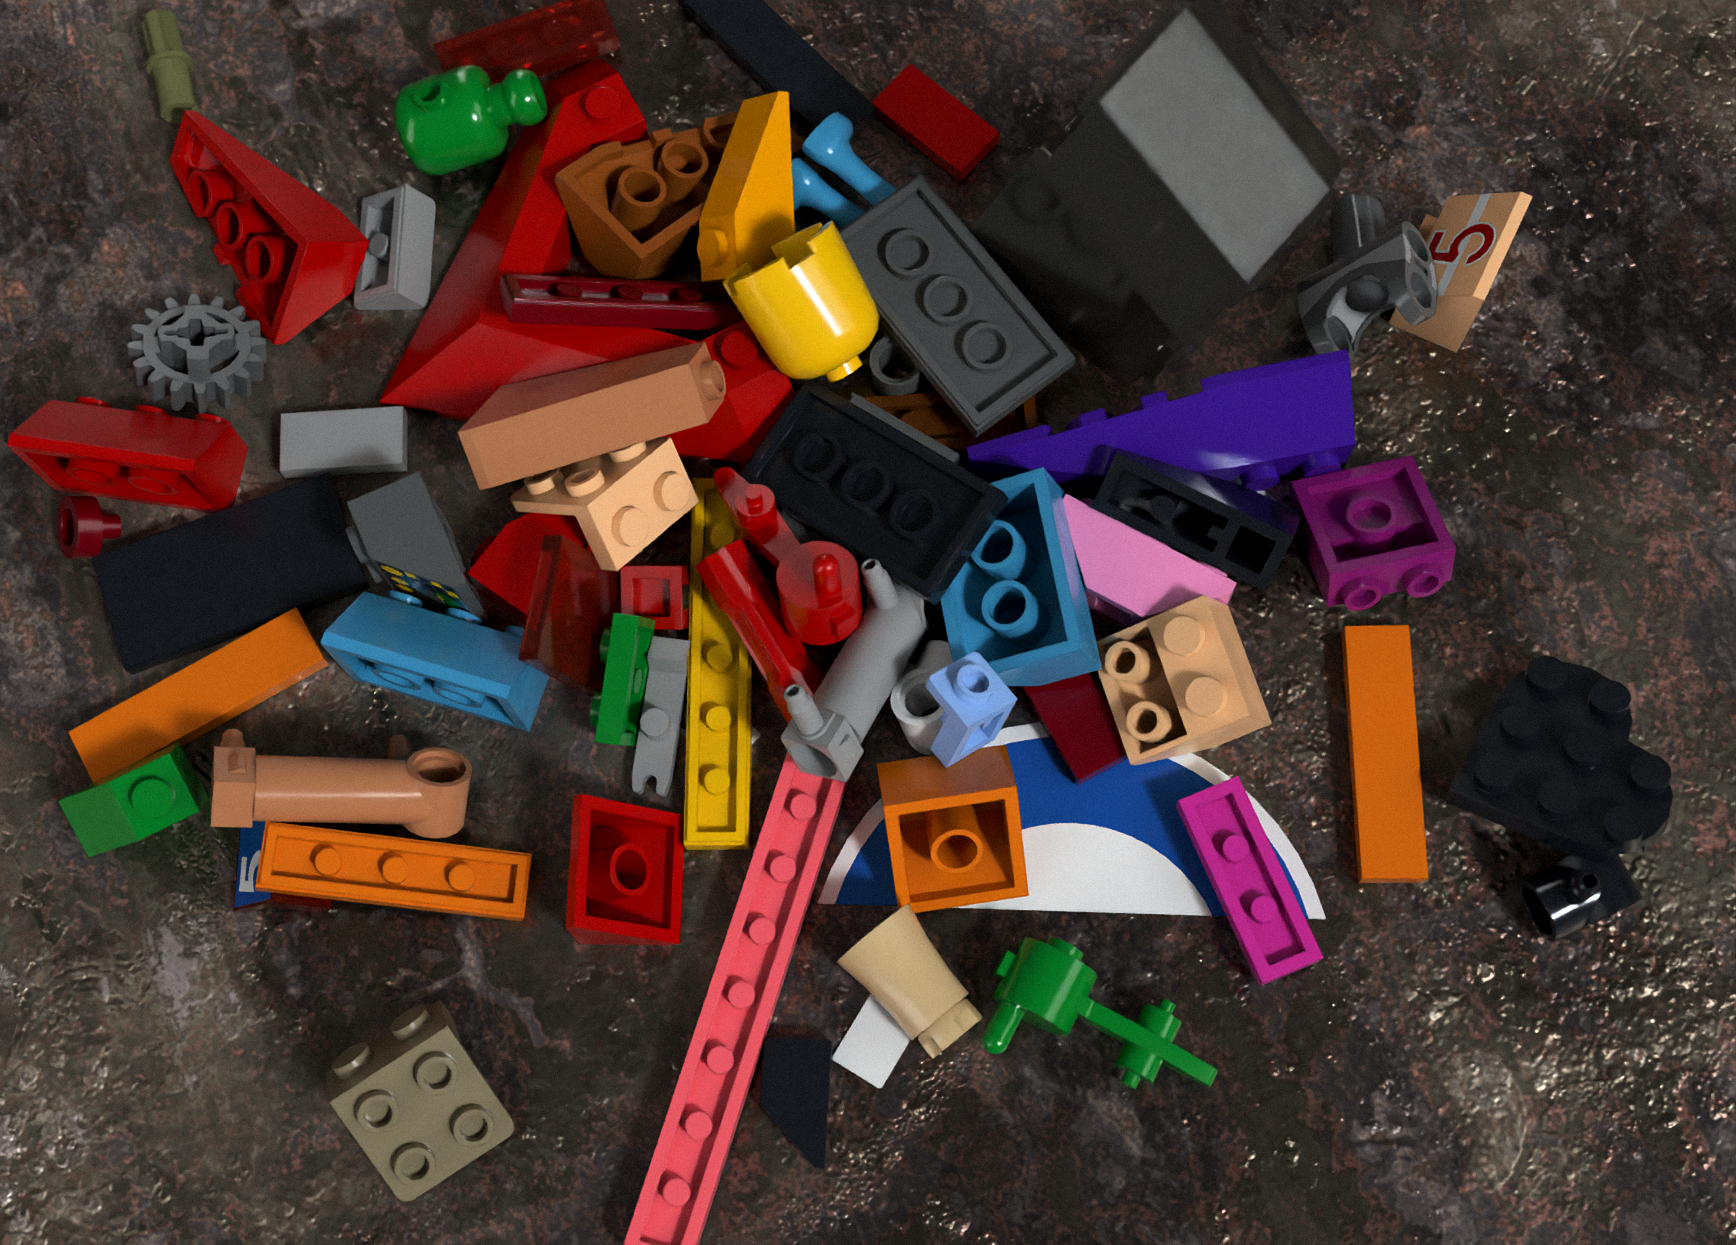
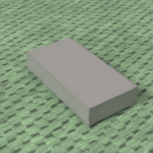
M403 406L282 413L279 471L285 479L316 477L327 472L334 476L407 471L408 414Z

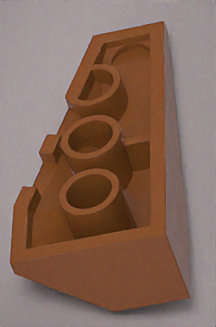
M739 111L706 118L701 127L673 134L670 128L651 132L649 140L622 146L619 140L599 145L556 173L554 181L584 257L604 278L655 280L697 245L699 218ZM790 127L791 155L793 160L803 153L802 145L805 141Z

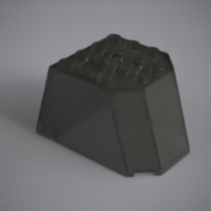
M1174 0L1077 105L1076 109L1079 113L1047 148L1042 145L969 230L1054 333L1124 388L1141 376H1144L1149 382L1152 381L1166 366L1171 368L1186 352L1188 354L1194 352L1214 331L1217 325L1212 321L1226 307L1232 308L1249 290L1252 293L1256 291L1275 272L1280 265L1276 258L1290 244L1295 246L1321 219L1317 212L1336 192L1332 186L1345 165L1217 0Z

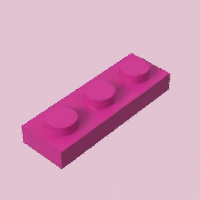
M1239 776L1178 800L1176 804L1178 813L1258 987L1321 961L1324 957Z

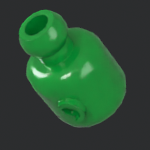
M477 65L460 66L411 82L397 93L393 104L396 129L408 158L419 171L432 176L449 174L498 157L505 150L509 138L508 126L516 123L523 126H533L540 123L548 113L542 86L533 71L515 69L507 73L502 82L493 84L488 74Z

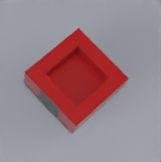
M625 564L620 569L622 614L656 620L655 629L683 630L689 628V564Z

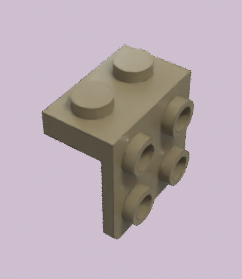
M441 999L427 1008L424 1005H418L405 1011L391 1024L390 1032L369 1045L361 1042L349 1047L333 1061L332 1069L326 1072L329 1103L392 1192L401 1201L416 1199L510 1137L514 1130L511 1115L462 1045L455 1020Z

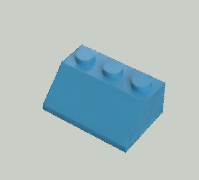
M1044 467L991 482L990 484L1002 490L1009 500L940 599L952 662L971 652H978L1006 686H1042L1101 670L1102 665L1085 587L1074 551L1063 503L1064 491Z
M393 590L387 591L385 597L364 591L323 634L320 644L352 680L530 732L554 665V660L545 644L541 643L542 638L530 630L513 625H507L504 632L481 626L483 621L469 612L456 608H447L444 615L423 609V603L417 598Z

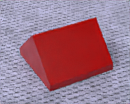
M585 794L573 796L565 929L579 944H680L684 864V815Z

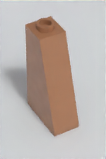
M705 341L500 386L461 427L458 435L479 490L488 489L706 424L724 401L726 394L725 377L720 364L716 360H711Z

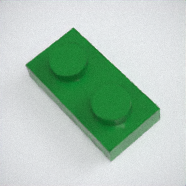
M613 613L612 626H606L603 631L599 651L601 663L606 664L603 688L595 692L590 709V723L593 728H596L595 742L619 746L637 745L649 671L647 656L656 623L654 619Z

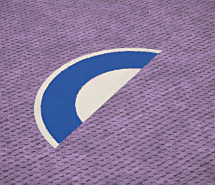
M1040 722L1000 729L995 740L982 747L1004 744L1007 747L1017 785L1029 896L953 908L1226 916L1178 813L1176 804L1180 799L1231 779L1228 775L1201 757L1188 753L1136 766L1130 765L1129 759H1126L1077 786ZM1246 792L1305 919H1326L1315 886L1297 851L1273 818L1256 799ZM881 799L866 813L847 839L830 870L818 904L897 906Z

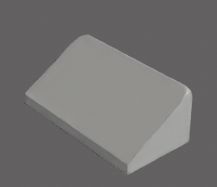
M407 184L362 198L360 232L370 242L355 282L353 307L359 310H417L428 307L436 205L433 199Z

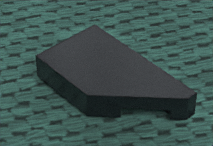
M765 1037L760 1106L815 1169H825L833 1043L828 1040Z

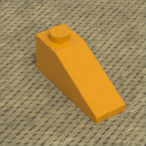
M777 91L742 101L699 218L697 254L701 262L702 282H723L731 273L748 261L753 270L757 271L777 258L771 248L773 245L795 234L789 92Z

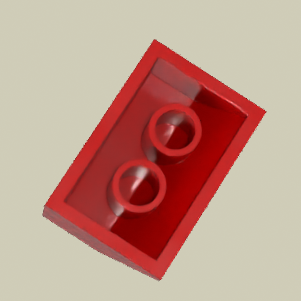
M77 397L75 403L50 399L10 433L7 446L55 491L216 513L234 506L248 451V446L231 426V423L219 416L198 413L194 415L193 419L172 417L167 411L148 405H137L134 411L115 409L108 403L91 397Z

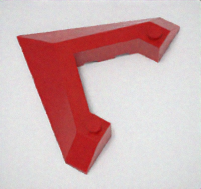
M599 58L548 82L544 90L548 108L546 117L536 125L524 127L385 388L379 404L381 407L403 406L405 409L406 406L435 411L439 413L440 417L468 421L500 386L705 341L711 360H716L724 373L726 382L724 401L708 423L662 437H671L680 458L701 461V457L734 462L738 468H744L795 395L788 376L780 372L770 361L745 320L698 342L651 328L510 323L500 299L501 275L561 276V273H566L578 239L555 184L556 173L599 145L619 140L622 146L649 140L645 119L619 72L602 58Z

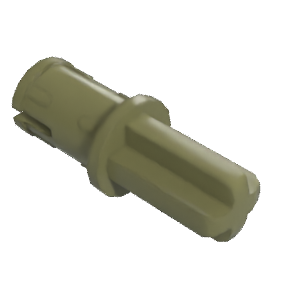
M154 8L147 11L146 18L142 21L149 53V59L146 61L145 68L149 77L155 81L161 117L165 118V121L168 123L179 124L181 123L184 110L196 111L198 113L200 111L199 105L196 103L190 77L194 63L191 56L184 52L176 15L169 9L160 11Z

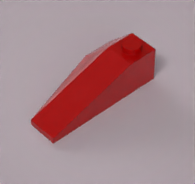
M184 110L169 162L196 217L208 218L219 241L213 248V251L220 265H231L241 285L236 291L235 296L239 304L245 308L246 315L251 320L259 321L261 331L273 345L285 344L352 293L370 241L337 207L198 112Z

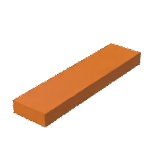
M295 607L70 730L68 733L94 783L177 742H180L181 746L186 745L327 667L329 663L303 614Z
M1409 625L1344 626L1341 632L1358 883H1424L1429 876Z
M266 821L255 891L522 922L525 914L532 854Z

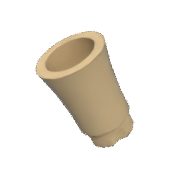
M909 903L875 927L836 962L876 998L893 1016L911 1040L918 1036V1041L932 1059L983 1018L967 999H963L969 994L968 991L951 972L935 949Z

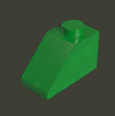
M177 742L60 798L58 802L89 858L137 842L199 812L209 797L180 742Z

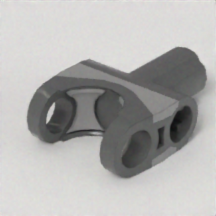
M1349 195L1340 199L1332 206L1329 226L1334 262L1297 285L1300 317L1306 335L1315 351L1319 355L1347 349L1350 363L1354 360L1355 352L1358 351L1359 340L1364 329L1382 312L1396 307L1407 322L1417 326L1436 314L1437 279L1432 254L1426 241L1409 221H1403L1387 231L1383 207L1377 199L1370 195Z

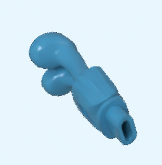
M835 112L824 119L808 136L802 145V152L819 165L836 174L871 205L875 206L898 190V188L875 173L854 153L849 144L853 135V124L847 117L839 112ZM795 158L792 160L794 211L798 210L801 206L813 208L842 228L866 212L830 187L802 159Z

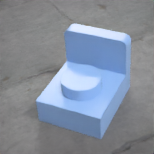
M971 652L930 675L926 683L927 690L945 710L940 716V721L943 725L930 749L945 768H948L995 740L1017 701L1016 696L978 652Z

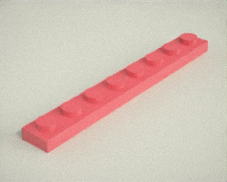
M788 751L623 1245H699L849 782V778L847 782L800 772Z

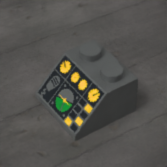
M419 471L347 502L355 521L354 525L346 528L347 536L361 564L366 563L376 584L386 580L394 591L413 596L423 603V607L445 614L447 608H456L479 617L483 621L481 626L491 622L481 596L467 574L469 568L448 519Z

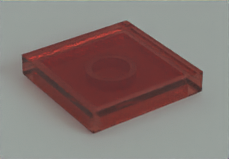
M563 535L544 536L519 660L593 699L595 692L603 688L606 664H602L600 661L601 637L605 627L612 626L613 613H621L620 570H601L594 554Z

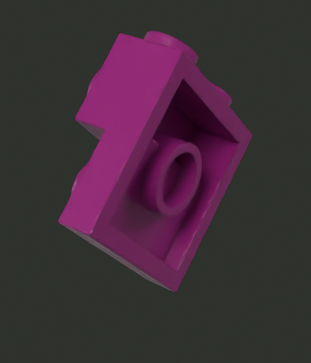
M1413 455L1291 481L1290 500L1294 510L1302 513L1299 522L1309 543L1308 562L1327 607L1345 604L1349 610L1361 611L1374 606L1381 599L1382 595L1407 590L1408 594L1413 597H1426L1437 592L1444 582L1451 581L1456 547Z

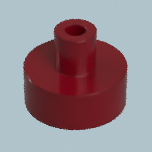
M94 496L63 497L57 513V535L63 555L68 559L91 558L99 555L103 539H118L120 537L121 520L119 515L102 514L100 505Z

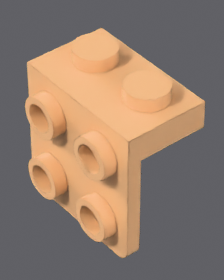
M659 437L526 477L524 479L525 485L510 498L517 512L575 516L600 569L611 571L621 569L700 502L671 437Z

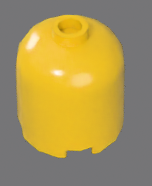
M829 221L824 226L821 222L816 223L776 243L771 247L777 257L776 259L762 266L757 271L753 270L748 261L722 282L770 361L780 372L793 379L808 380L825 374L829 382H835L848 376L862 365L858 355L870 345L878 330L879 314L875 302L833 221Z

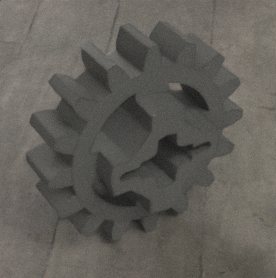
M190 294L188 305L180 306L170 297L165 299V312L160 313L147 308L144 311L145 325H132V342L127 343L129 366L133 368L134 382L137 386L148 385L149 399L154 402L166 395L170 396L172 410L179 411L187 401L195 402L198 413H205L208 402L214 400L224 409L230 408V394L235 392L240 396L248 398L252 395L251 381H262L264 378V363L267 362L266 339L261 338L259 321H246L245 308L241 305L232 308L230 311L224 310L223 297L216 296L210 305L201 304L197 294Z

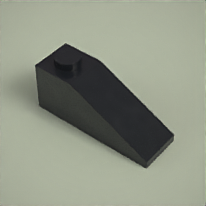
M1118 449L1091 506L1092 509L1264 591L1269 587L1289 548L1302 513L1245 486Z

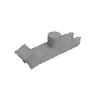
M652 636L647 656L649 672L632 769V789L637 794L644 792L645 783L649 778H656V793L660 797H666L673 779L688 686L690 640Z

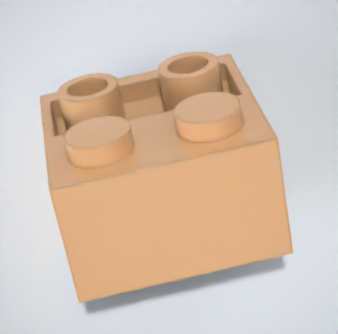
M1205 594L1096 641L1102 669L1097 671L1130 765L1136 766L1214 748L1272 724L1229 607Z

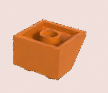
M1006 744L980 748L948 768H945L936 755L876 764L898 910L908 903L914 913L1029 896L1017 785Z

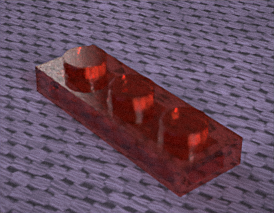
M564 0L433 44L443 72L460 66L477 65L488 74L493 84L502 82L506 74L515 69H528L539 77L621 49L617 32L604 0Z

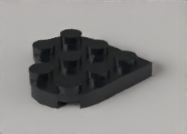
M1540 656L1529 663L1527 670L1516 674L1502 690L1449 788L1447 803L1570 855L1597 862H1609L1611 855L1630 854L1641 847L1643 852L1651 849L1665 832L1673 800L1670 786L1671 768L1661 757L1651 755L1628 741L1633 721L1629 708L1631 695L1623 684L1608 679L1590 667L1562 662L1551 656Z

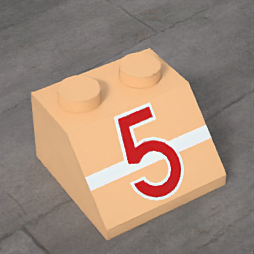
M1521 191L1448 196L1438 218L1426 214L1419 232L1426 241L1434 262L1437 279L1436 314L1421 324L1414 326L1407 322L1398 309L1395 308L1389 324L1457 353L1491 288L1533 196Z

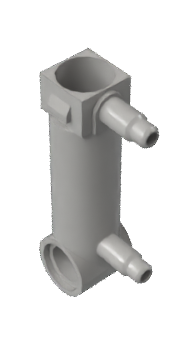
M876 559L864 561L860 568L864 577L863 582L867 589V607L862 614L859 628L848 637L813 697L807 694L799 684L790 685L783 694L787 702V710L792 719L780 738L800 772L847 782L864 752L860 744L926 631L936 632L945 625L941 600L934 606L894 581Z

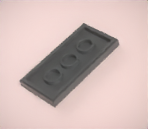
M921 173L839 231L875 302L879 321L975 438L1074 366L1075 356Z

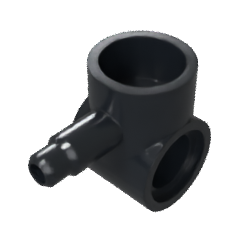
M1619 854L1611 855L1609 862H1597L1571 855L1553 866L1521 880L1519 883L1521 900L1529 918L1540 934L1549 941H1555L1578 929L1592 925L1644 899Z

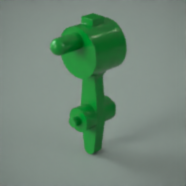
M1048 936L1045 943L1030 937H1023L1015 953L1008 950L1003 952L992 974L1001 979L992 997L998 1006L982 1036V1045L987 1052L991 1054L1004 1052L1021 1019L1057 1036L1068 1037L1076 1019L1079 1018L1124 1044L1114 1065L1125 1072L1120 1081L1125 1086L1135 1090L1140 1080L1153 1084L1161 1065H1164L1202 1086L1211 1087L1218 1070L1172 1043L1182 1024L1178 1018L1172 1015L1176 1007L1174 1003L1161 998L1157 1007L1144 1004L1136 1021L1133 1022L1088 997L1098 976L1090 967L1081 962L1084 954L1075 946L1053 936Z

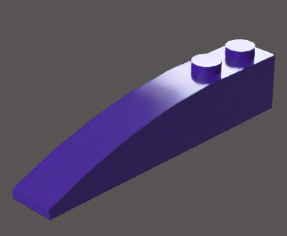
M1345 349L1214 375L1200 380L1203 392L1175 400H1168L1166 391L1162 390L1141 396L1142 405L1135 407L1126 414L1114 417L1113 414L1107 413L1104 407L1079 414L1078 418L1073 419L1066 425V431L1056 434L1053 433L1051 426L1040 425L967 446L965 469L991 483L1044 467L1064 491V494L1096 497L1118 449L1239 484L1256 492L1277 485L1280 479L1300 475L1308 478L1340 471L1341 467H1345L1355 446L1351 366L1348 351Z

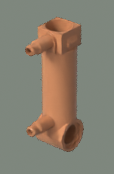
M228 729L223 733L219 747H214L210 827L252 828L253 821L402 824L411 833L421 837L433 839L446 838L458 833L464 825L472 766L469 760L461 753L447 748H423L412 754L407 738L399 734L393 735L388 739L386 759L256 755L255 748H246L241 731L238 729Z

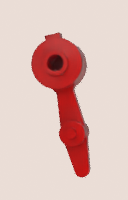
M730 467L718 469L713 476L715 489L739 528L741 540L746 541L752 553L763 554L777 568L776 581L782 619L788 632L799 641L811 645H830L850 636L859 628L863 613L859 570L852 554L844 547L827 541H812L800 545L776 509L774 494L768 487L760 484H749Z

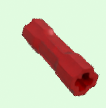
M739 539L706 557L695 568L718 607L727 614L768 684L769 693L789 724L792 717L787 710V702L783 695L786 688L793 684H799L807 694L813 697L825 674L818 662L811 658L802 641L796 639L786 629L782 619L781 606L770 589L767 576L746 541Z

